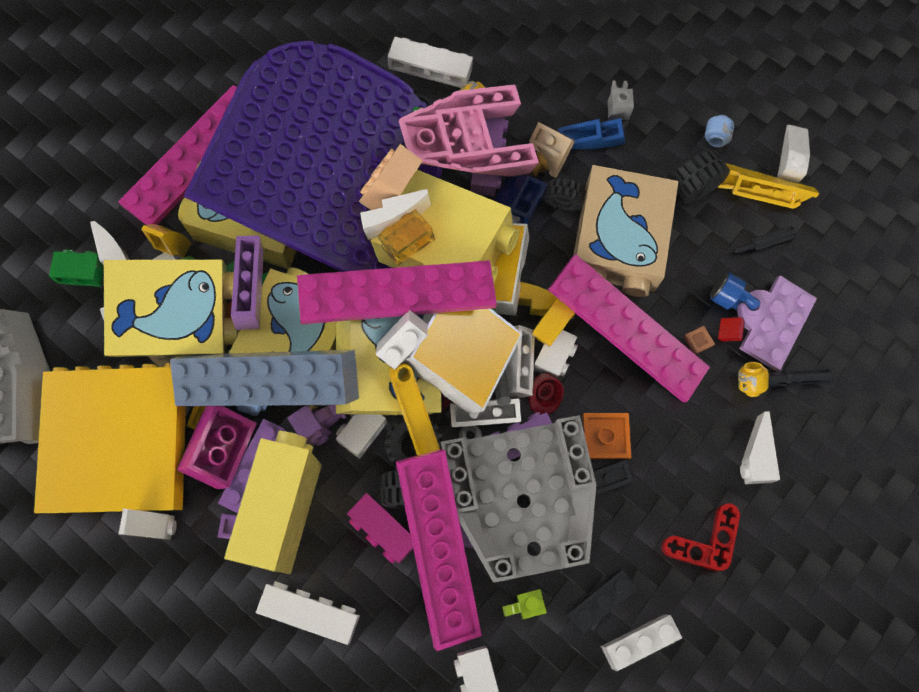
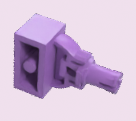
M305 405L287 419L298 435L307 438L306 443L319 446L329 439L328 436L332 433L329 427L337 422L339 418L345 419L347 416L346 414H336V405H328L320 410Z

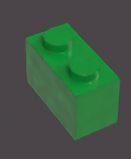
M72 250L54 251L49 277L57 284L101 287L104 265L100 262L97 253L92 251L76 253Z

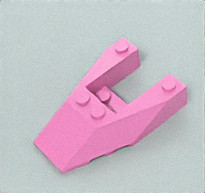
M515 85L455 91L452 95L442 100L439 99L432 105L424 109H418L399 119L406 148L423 160L421 164L478 174L511 177L530 174L539 163L533 143L493 148L485 119L513 116L521 105Z

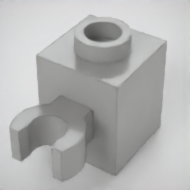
M616 81L612 83L608 99L609 120L619 118L621 120L630 119L634 108L633 89H627V81L623 82L622 88L616 86Z

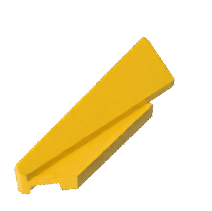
M727 163L725 164L730 169V173L717 187L732 189L733 195L793 209L800 206L801 202L811 197L816 198L819 195V192L814 187Z

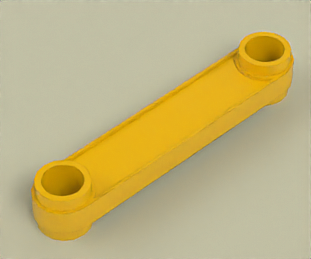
M402 362L395 370L390 367L388 374L417 456L440 450L412 368ZM403 368L404 375L398 379V371Z

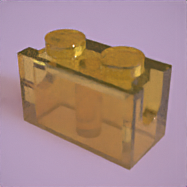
M416 209L403 215L398 222L386 227L378 235V239L382 242V248L397 266L435 240L432 227Z

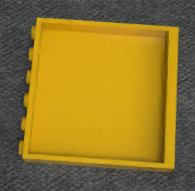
M170 363L164 364V367H156L157 365L142 364V368H134L133 365H120L119 369H112L111 366H97V370H90L89 367H75L74 371H68V368L55 367L53 371L43 372L34 513L121 512L123 509L138 511L183 510L184 473L178 471L177 468L185 452L186 406H175Z

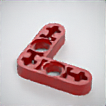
M729 503L721 505L717 509L709 545L678 536H670L662 542L663 553L670 558L711 570H726L732 560L740 519L739 509ZM730 509L729 513L733 514V517L727 520V525H731V528L720 526V523H726V515H723V511ZM721 530L726 531L729 535V541L726 544L718 540V533ZM675 541V545L678 547H685V543L687 546L684 551L675 550L671 553V548L668 547V544ZM715 546L727 548V551H721L720 558L724 560V563L718 566L714 557L719 556L720 549H715ZM692 547H698L701 550L702 556L699 560H694L691 557L690 550Z

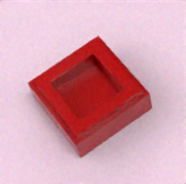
M742 317L721 318L718 339L720 341H742L745 320Z

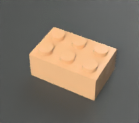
M401 144L395 151L391 148L376 167L368 182L361 189L360 193L363 196L359 202L370 210L383 208L382 199L401 195L423 160Z

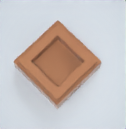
M705 326L684 335L685 341L695 355L715 345Z

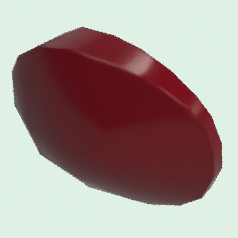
M543 373L534 379L533 395L528 396L531 410L534 413L539 412L540 415L546 412L549 415L559 407L563 399L564 387L556 376L550 373Z

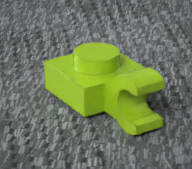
M540 589L516 595L518 603L502 607L504 616L521 612L522 619L546 613Z

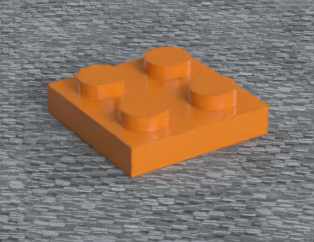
M583 413V431L590 460L631 459L629 413Z

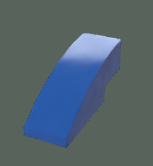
M621 118L601 123L599 119L558 128L559 133L575 141L571 149H596L626 144Z

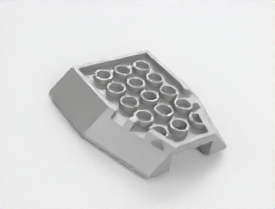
M0 309V443L22 441L27 444L39 443L43 372L50 371L29 313Z
M580 415L558 419L553 424L469 440L458 438L441 442V447L446 452L459 523L493 583L590 562L596 481ZM511 449H515L520 453V459L516 462L510 461L507 457V452ZM520 495H526L530 499L529 507H519L517 498ZM536 542L540 546V553L537 556H531L528 553L527 546L529 543Z

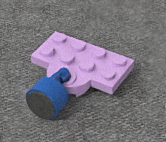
M730 272L724 273L714 285L710 293V299L727 310L732 307L738 311V317H742L745 320L744 328L748 330V333L739 349L774 371H780L817 298L782 276L775 279L769 292L754 290L749 293L744 290L746 286L745 281Z

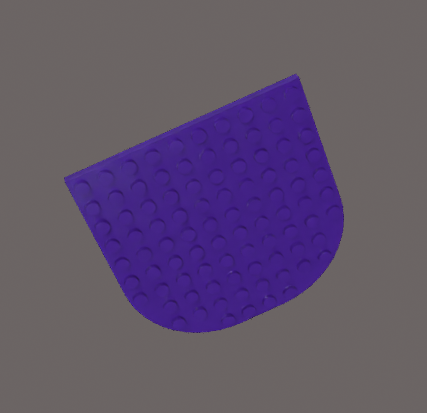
M299 41L278 46L269 50L266 55L255 61L245 72L184 197L338 271L392 268L378 261L372 243L366 237L360 213L370 211V209L359 202L363 196L360 191L391 148L395 151L400 144L406 148L399 119L412 113L414 107L426 108L428 106L425 102L422 103L413 93L414 90L404 81L347 49L333 44L328 46L314 44V41ZM420 164L417 169L436 178L440 177L442 173V167Z

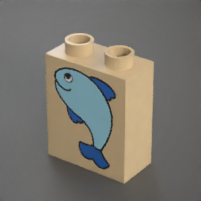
M592 165L585 186V196L573 256L575 254L578 255L611 284L623 286V292L627 295L645 297L649 295V291L655 292L665 277L678 181Z

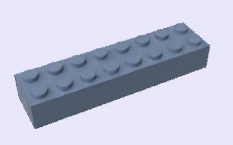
M355 350L198 354L170 359L175 406L346 405L359 399Z

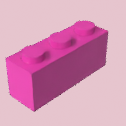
M366 493L347 513L351 517L348 522L357 531L362 528L368 534L365 538L374 547L379 544L385 550L382 555L392 564L395 561L400 564L413 550L411 534L369 494Z

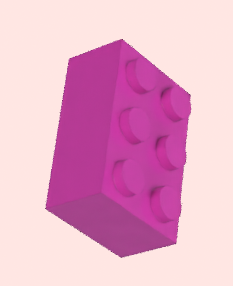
M206 406L177 470L216 489L229 488L257 423L224 406Z

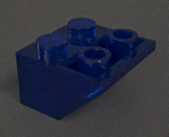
M529 175L507 176L494 201L511 208L513 223L527 224L529 226L545 196L547 184Z

